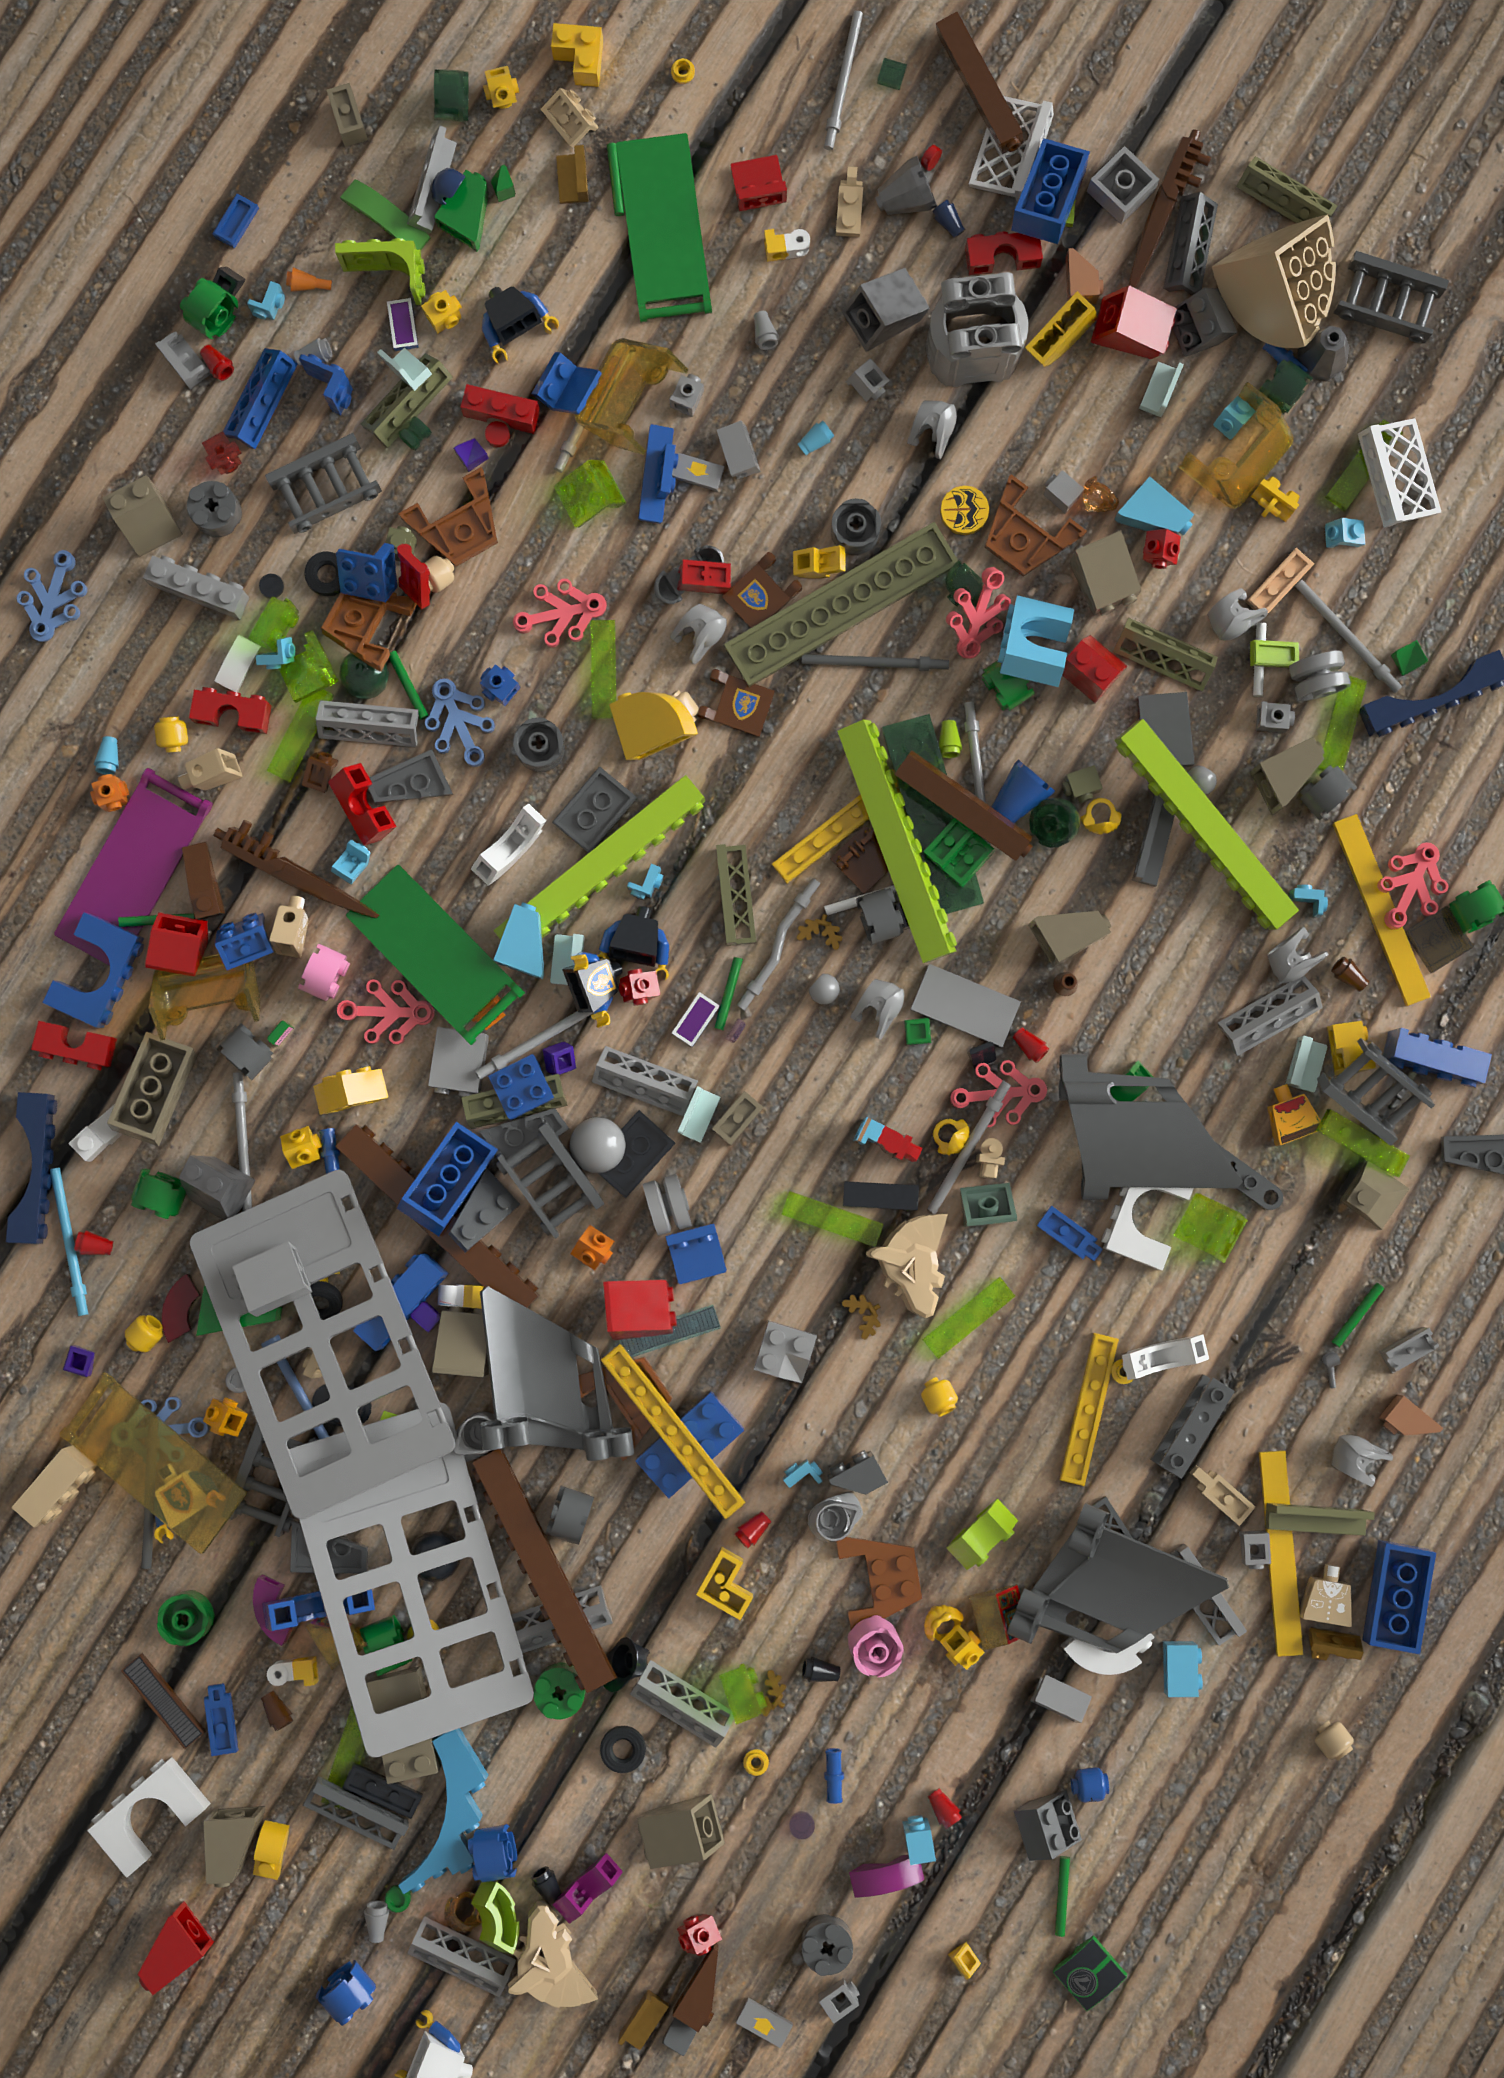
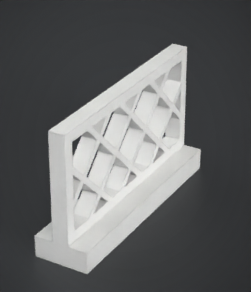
M1004 96L1007 104L1014 110L1012 112L1014 117L1017 116L1021 122V130H1025L1028 134V140L1021 144L1017 150L1001 154L987 128L969 181V187L1015 197L1018 202L1042 140L1047 137L1054 115L1053 103L1043 101L1042 104ZM1027 110L1036 111L1035 118L1025 123L1021 114ZM995 147L1000 156L988 162L984 156L985 152ZM1018 152L1021 161L1011 167L1006 158ZM1003 161L1007 170L996 176L991 167ZM988 169L992 178L986 182L977 181L978 174ZM1011 174L1014 179L1012 188L1003 187L999 180Z
M1415 418L1379 426V424L1373 425L1358 433L1384 528L1397 523L1441 513ZM1409 426L1410 440L1400 435L1403 427ZM1385 431L1392 436L1389 445L1383 442L1381 432ZM1396 440L1406 446L1403 454L1393 449ZM1410 450L1417 455L1418 460L1416 464L1406 458ZM1389 454L1399 460L1396 468L1390 466ZM1403 464L1412 469L1409 478L1399 472ZM1417 473L1423 477V487L1413 482ZM1396 478L1405 483L1402 492L1396 488ZM1410 487L1419 493L1416 501L1406 496ZM1423 497L1430 501L1431 510H1426L1419 505ZM1403 501L1412 507L1409 515L1404 516L1401 506Z

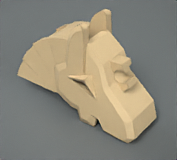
M948 1214L921 1215L903 1221L890 1233L883 1246L873 1247L866 1252V1256L879 1261L883 1274L886 1277L883 1286L888 1288L891 1283H894L897 1289L893 1294L895 1296L901 1295L907 1309L922 1318L934 1315L939 1297L932 1289L933 1287L942 1288L945 1278L943 1274L937 1271L939 1264L936 1250L938 1249Z
M537 1900L528 1912L527 1934H520L519 1940L524 1942V1946L522 1949L515 1948L513 1953L518 1959L517 1974L508 1982V1992L514 1995L528 1992L542 2003L545 2002L557 2008L581 2006V2004L598 2000L596 1989L574 1961L571 1960L569 1944L572 1938L570 1930L564 1923L557 1926L559 1922L557 1919L558 1915L545 1900ZM541 1949L543 1951L545 1959L539 1955Z

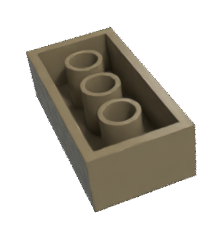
M146 1032L107 1124L111 1130L159 1147L197 1058L194 1049Z
M421 1666L383 1674L379 1677L374 1676L367 1682L369 1696L376 1714L427 1697ZM435 1737L382 1755L387 1784L438 1773L441 1768V1762L432 1742Z

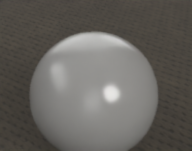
M594 1117L584 1120L574 1129L569 1147L572 1158L580 1168L591 1173H604L620 1163L625 1153L626 1143L623 1132L618 1125L609 1119Z

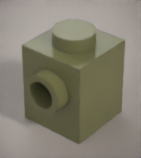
M398 526L397 529L390 527L385 543L394 545L395 561L400 562V558L397 556V547L401 544L410 545L413 555L417 545L416 537L406 527Z
M1095 765L1066 774L1062 783L1063 791L1066 797L1070 796L1071 802L1079 800V803L1093 799L1094 794L1099 793L1103 789Z

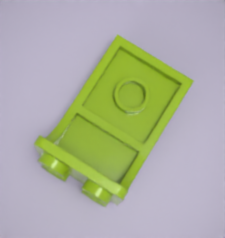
M395 238L385 242L370 239L366 242L345 240L342 243H335V253L343 272L383 270L403 272L410 277V290L415 304L421 305V298H425V284L422 283L421 274H425L424 259H421V251L416 249L414 240L405 241L404 239Z

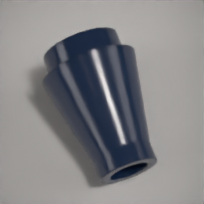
M948 199L932 211L935 215L934 219L953 238H956L966 230L962 225L954 203L951 204Z

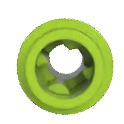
M945 720L941 722L942 727L938 751L943 758H956L960 756V751L962 750L956 721Z

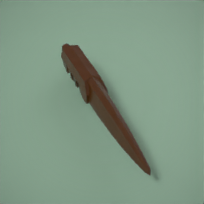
M1193 129L1189 137H1182L1176 147L1148 214L1136 252L1129 286L1136 288L1145 272L1176 206L1177 196H1183L1187 185L1199 188L1202 178L1192 175L1194 167L1197 163L1208 167L1211 157L1201 153L1203 143L1198 141L1201 134L1198 130Z
M243 820L239 829L229 827L227 832L220 828L215 830L213 836L222 841L221 849L270 876L328 903L372 918L379 917L378 913L356 898L294 863L287 857L277 858L280 851L269 847L274 835L265 831L260 841L255 837H250L247 834L252 826L251 822Z

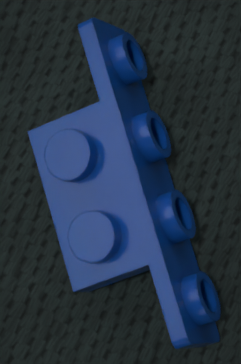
M653 424L649 427L638 514L640 521L657 524L663 522L665 499L675 488L676 478L672 477L673 468L676 469L678 464V454L675 453L676 445L672 444L673 428Z

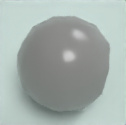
M1198 765L1188 772L1205 795L1210 794L1215 789L1217 779L1211 770Z
M822 974L809 988V994L813 1001L825 1005L835 1001L840 992L838 981L829 974Z

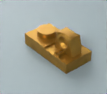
M1310 1628L1308 1636L1313 1659L1327 1661L1329 1655L1334 1654L1345 1659L1362 1660L1364 1651L1360 1636Z

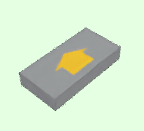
M677 453L678 464L676 469L673 468L672 477L683 482L718 491L724 466Z
M747 1998L736 2019V2024L779 2048L782 2047L793 2026V2022L750 1998Z

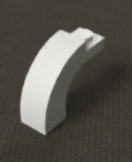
M527 804L522 808L504 835L479 855L471 870L489 886L510 869L531 847L541 834V828L546 820L530 804Z
M1197 1335L1134 1349L1122 1355L1127 1380H1131L1165 1369L1197 1364L1208 1360L1209 1356L1204 1335Z
M1150 1633L1142 1640L1119 1653H1114L1071 1637L1064 1641L1061 1646L1083 1668L1098 1674L1114 1675L1132 1670L1141 1664L1142 1661L1136 1654L1139 1651L1141 1653L1146 1651L1152 1645L1151 1640L1155 1637Z

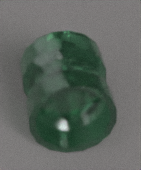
M413 416L409 421V426L403 428L398 433V436L408 447L416 451L421 446V441L427 439L432 432L419 418Z

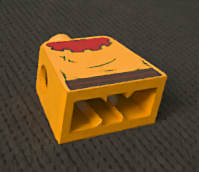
M1288 1084L1273 1089L1278 1103L1268 1106L1267 1110L1275 1146L1286 1144L1325 1129L1305 1094L1292 1097Z

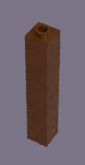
M955 12L936 23L937 35L1001 154L1013 152L1024 143L1023 131L958 12Z
M911 750L896 771L895 775L1014 861H1017L1020 856L1025 858L1031 850L1032 845L1029 844L1032 839L1031 835Z

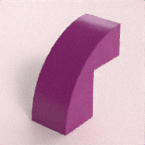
M262 1574L257 1578L253 1590L255 1617L263 1632L275 1643L282 1646L287 1642L293 1627L275 1631L266 1629L262 1602L279 1599L285 1584Z
M605 1853L579 1875L552 1905L570 1924L585 1912L594 1899L611 1888L623 1871Z
M901 1855L889 1863H864L849 1872L855 1898L892 1893L911 1887L924 1880L921 1864L910 1865L908 1855Z

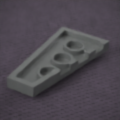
M1504 1134L1441 1137L1442 1162L1504 1175Z

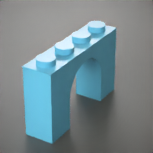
M1017 595L1015 604L1009 605L1006 616L1007 619L997 661L1002 663L1000 673L1059 687L1067 653L1038 646L1025 637L1038 636L1066 643L1072 625L1074 609Z

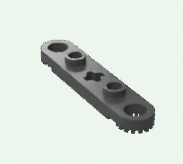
M1217 1144L1230 1163H1234L1233 1168L1243 1181L1237 1190L1266 1210L1277 1209L1283 1202L1282 1191ZM1268 1190L1274 1191L1277 1196L1275 1203L1271 1205L1267 1204L1263 1199L1264 1193Z

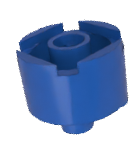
M508 1824L477 1829L474 1832L473 1838L468 1839V1850L474 1857L475 1865L472 1867L475 1881L489 1882L515 1877L517 1868L512 1869V1861H517V1849L512 1831L507 1832Z
M353 1960V1964L349 1961L338 1968L327 1979L330 1983L326 1989L321 1986L316 1994V1999L336 2022L343 2026L349 2022L357 2009L363 2010L373 2001L371 1994L376 1989V1984L357 1961Z

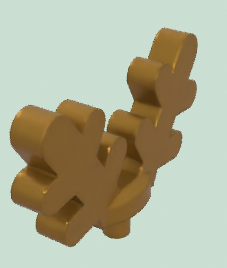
M823 914L821 920L815 919V921L806 919L805 924L808 926L798 927V930L801 932L797 935V940L801 941L805 937L807 940H811V932L814 931V934L818 935V926L822 925L826 927L821 933L822 936L825 937L827 934L829 936L825 942L826 945L832 944L833 949L838 950V941H842V936L835 935V932H839L840 928L832 926L831 922H827V915Z
M852 1294L850 1300L845 1299L842 1302L844 1307H850V1313H853L856 1308H860L859 1314H863L866 1308L871 1312V1315L863 1316V1321H868L867 1324L859 1326L860 1330H864L861 1338L866 1340L869 1334L872 1336L876 1334L873 1328L874 1325L876 1327L881 1326V1322L877 1319L879 1315L876 1311L881 1306L879 1303L873 1306L871 1301L867 1302L863 1294L859 1297L860 1301Z
M773 1670L767 1672L769 1679L765 1680V1685L772 1686V1689H769L767 1693L768 1695L776 1696L774 1702H771L768 1696H764V1702H761L759 1697H754V1702H748L746 1708L754 1710L753 1714L755 1716L759 1714L760 1710H764L763 1716L767 1717L771 1710H775L777 1705L782 1709L785 1706L781 1699L783 1698L782 1692L787 1686L786 1684L779 1686L782 1676H776Z

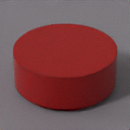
M931 145L921 159L922 167L927 171H931L940 160L942 149L936 145Z
M494 421L486 427L485 437L491 446L503 447L510 439V432L505 423Z

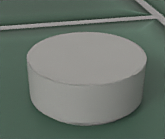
M237 1368L230 1370L226 1375V1386L232 1392H244L245 1388Z

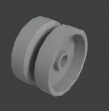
M1330 651L1313 655L1289 666L1291 679L1302 681L1294 688L1297 701H1309L1326 697L1351 686L1348 673L1338 671L1345 665L1342 651Z
M677 1174L664 1177L663 1184L666 1192L664 1194L661 1192L659 1183L655 1180L643 1184L650 1214L658 1236L671 1232L672 1227L669 1216H673L675 1225L679 1229L692 1226L688 1212L690 1210L684 1188L681 1189Z

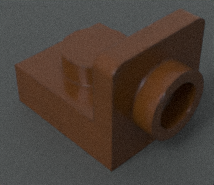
M315 752L308 758L302 785L322 793L327 792L329 787L328 781L331 780L333 768L337 766L338 760L332 758V755L329 753Z

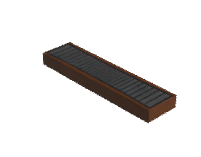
M143 1653L121 1670L184 1749L206 1732Z

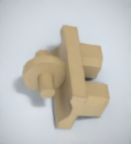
M995 1138L986 1139L981 1145L982 1154L976 1155L975 1163H980L979 1177L997 1178L998 1166L1004 1165L1005 1157H999L1002 1154L1003 1147L1001 1142Z

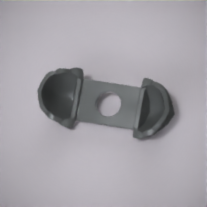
M711 545L694 549L695 555L688 559L725 563L722 552ZM680 565L669 573L662 571L658 575L654 584L655 596L660 601L667 604L682 601L681 594L685 591L677 590V584L680 580V573H678Z

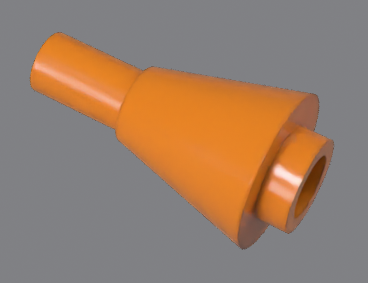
M293 267L292 272L287 271L286 286L291 287V292L313 290L315 288L331 290L332 280L319 279Z

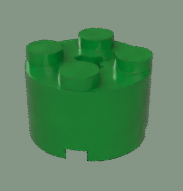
M204 278L197 281L195 288L189 296L183 298L180 303L184 321L209 339H214L212 337L214 335L220 337L227 332L236 317L233 314L234 307L238 309V300L235 296L213 281Z
M995 661L983 669L982 681L989 691L992 689L995 691V701L1002 711L1006 709L1011 711L1035 695L1033 688L1028 690L1029 688L1026 685L1029 683L1028 680L1000 673L1002 663Z
M1491 880L1477 886V890L1471 894L1469 891L1461 893L1455 897L1456 900L1449 903V909L1464 935L1492 923L1496 915H1499V917L1504 916V900Z
M141 1169L131 1196V1206L141 1210L149 1208L155 1211L154 1214L165 1219H169V1216L175 1217L179 1215L186 1197V1191L179 1178L159 1171L156 1175L149 1174L150 1169Z
M195 1590L179 1592L166 1600L159 1608L157 1619L158 1632L169 1644L179 1646L191 1645L205 1636L210 1630L215 1618L213 1607L203 1594ZM186 1614L189 1618L186 1622H183L182 1618Z
M395 1615L385 1617L360 1628L362 1639L367 1643L363 1647L365 1654L405 1641L402 1634L404 1632ZM412 1658L375 1672L379 1677L412 1661Z
M554 1663L545 1668L534 1687L535 1704L540 1712L549 1719L561 1720L573 1716L581 1708L586 1695V1690L581 1691L575 1680V1676L578 1675L573 1666L569 1667L567 1663ZM557 1686H559L561 1690H566L563 1696H561L559 1693H555Z

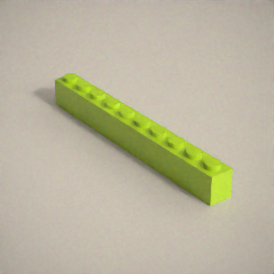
M863 719L838 730V735L922 962H931L957 952L955 949L957 945L955 936L952 932H949L946 924L948 922L947 914L943 908H940L938 903V890L931 884L929 878L931 876L930 868L926 862H923L921 857V844L918 839L914 838L912 829H914L913 822L905 814L903 808L905 806L904 798L900 792H897L894 783L897 781L894 772L888 768L886 762L888 760L887 752L883 746H880L878 741L879 731L877 726L870 720Z
M1144 719L1133 723L1114 740L1118 744L1116 748L1119 753L1132 761L1134 771L1140 777H1145L1149 782L1148 787L1151 792L1163 799L1165 809L1171 815L1175 814L1181 821L1179 825L1182 830L1194 837L1196 847L1202 853L1208 854L1212 859L1210 861L1211 865L1215 870L1222 872L1226 876L1228 886L1233 891L1239 892L1243 897L1241 899L1242 903L1249 910L1253 909L1258 916L1257 921L1263 928L1277 930L1299 911Z
M686 775L527 903L536 907L535 912H538L540 915L542 939L551 932L549 928L553 924L564 922L570 916L568 912L574 907L579 909L589 901L588 896L594 891L599 893L608 886L607 881L611 877L615 876L617 878L628 869L626 865L632 860L635 862L639 861L647 854L645 851L652 844L654 847L659 845L666 838L664 835L669 830L676 831L685 823L683 819L690 813L694 816L704 808L705 797ZM509 918L493 930L500 940Z

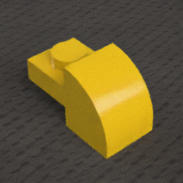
M841 545L823 549L812 547L793 551L794 576L807 579L829 578L830 574L845 572V547Z
M264 1821L255 1849L253 1875L278 1880L283 1854L287 1846L290 1825Z

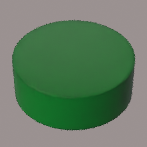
M399 1884L392 1886L385 1895L387 1908L395 1913L406 1910L411 1902V1892L408 1891L403 1894L398 1886Z

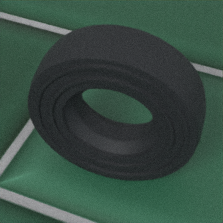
M323 551L313 555L308 560L304 572L308 586L312 591L321 596L339 594L340 584L336 553ZM324 565H331L336 569V577L329 583L321 582L318 579V571Z
M317 1281L310 1285L312 1298L320 1296L326 1298L329 1302L327 1308H317L321 1320H326L341 1312L343 1304L342 1295L334 1285L323 1281Z
M617 1726L610 1729L601 1741V1759L614 1772H631L641 1765L645 1757L646 1745L644 1738L636 1729L630 1726ZM619 1740H627L633 1747V1752L627 1759H619L613 1752V1746Z

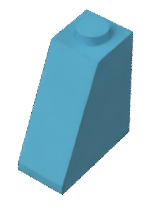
M1149 476L1118 511L1114 520L1145 531L1168 529L1184 536L1193 525L1190 521L1194 514Z
M523 902L521 906L514 904L494 961L500 965L543 980L544 963L540 915L538 912H535L536 907Z

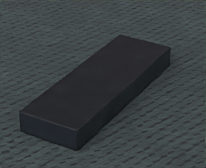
M844 1181L843 1206L918 1210L919 1185Z
M355 1762L342 1785L343 1789L412 1819L423 1796V1793L399 1782L387 1784L385 1776Z

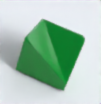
M501 165L491 179L498 202L513 198L516 195L508 169L505 165Z
M1417 640L1398 649L1391 655L1402 677L1428 662Z

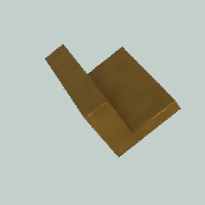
M575 145V154L556 155L560 204L589 202L584 145Z
M647 1990L620 2031L618 2043L623 2045L627 2041L638 2050H641L668 2009L669 2003L650 1990Z

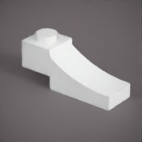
M114 1105L93 1123L86 1126L68 1143L85 1161H93L109 1144L112 1145L122 1135L111 1130L107 1124Z

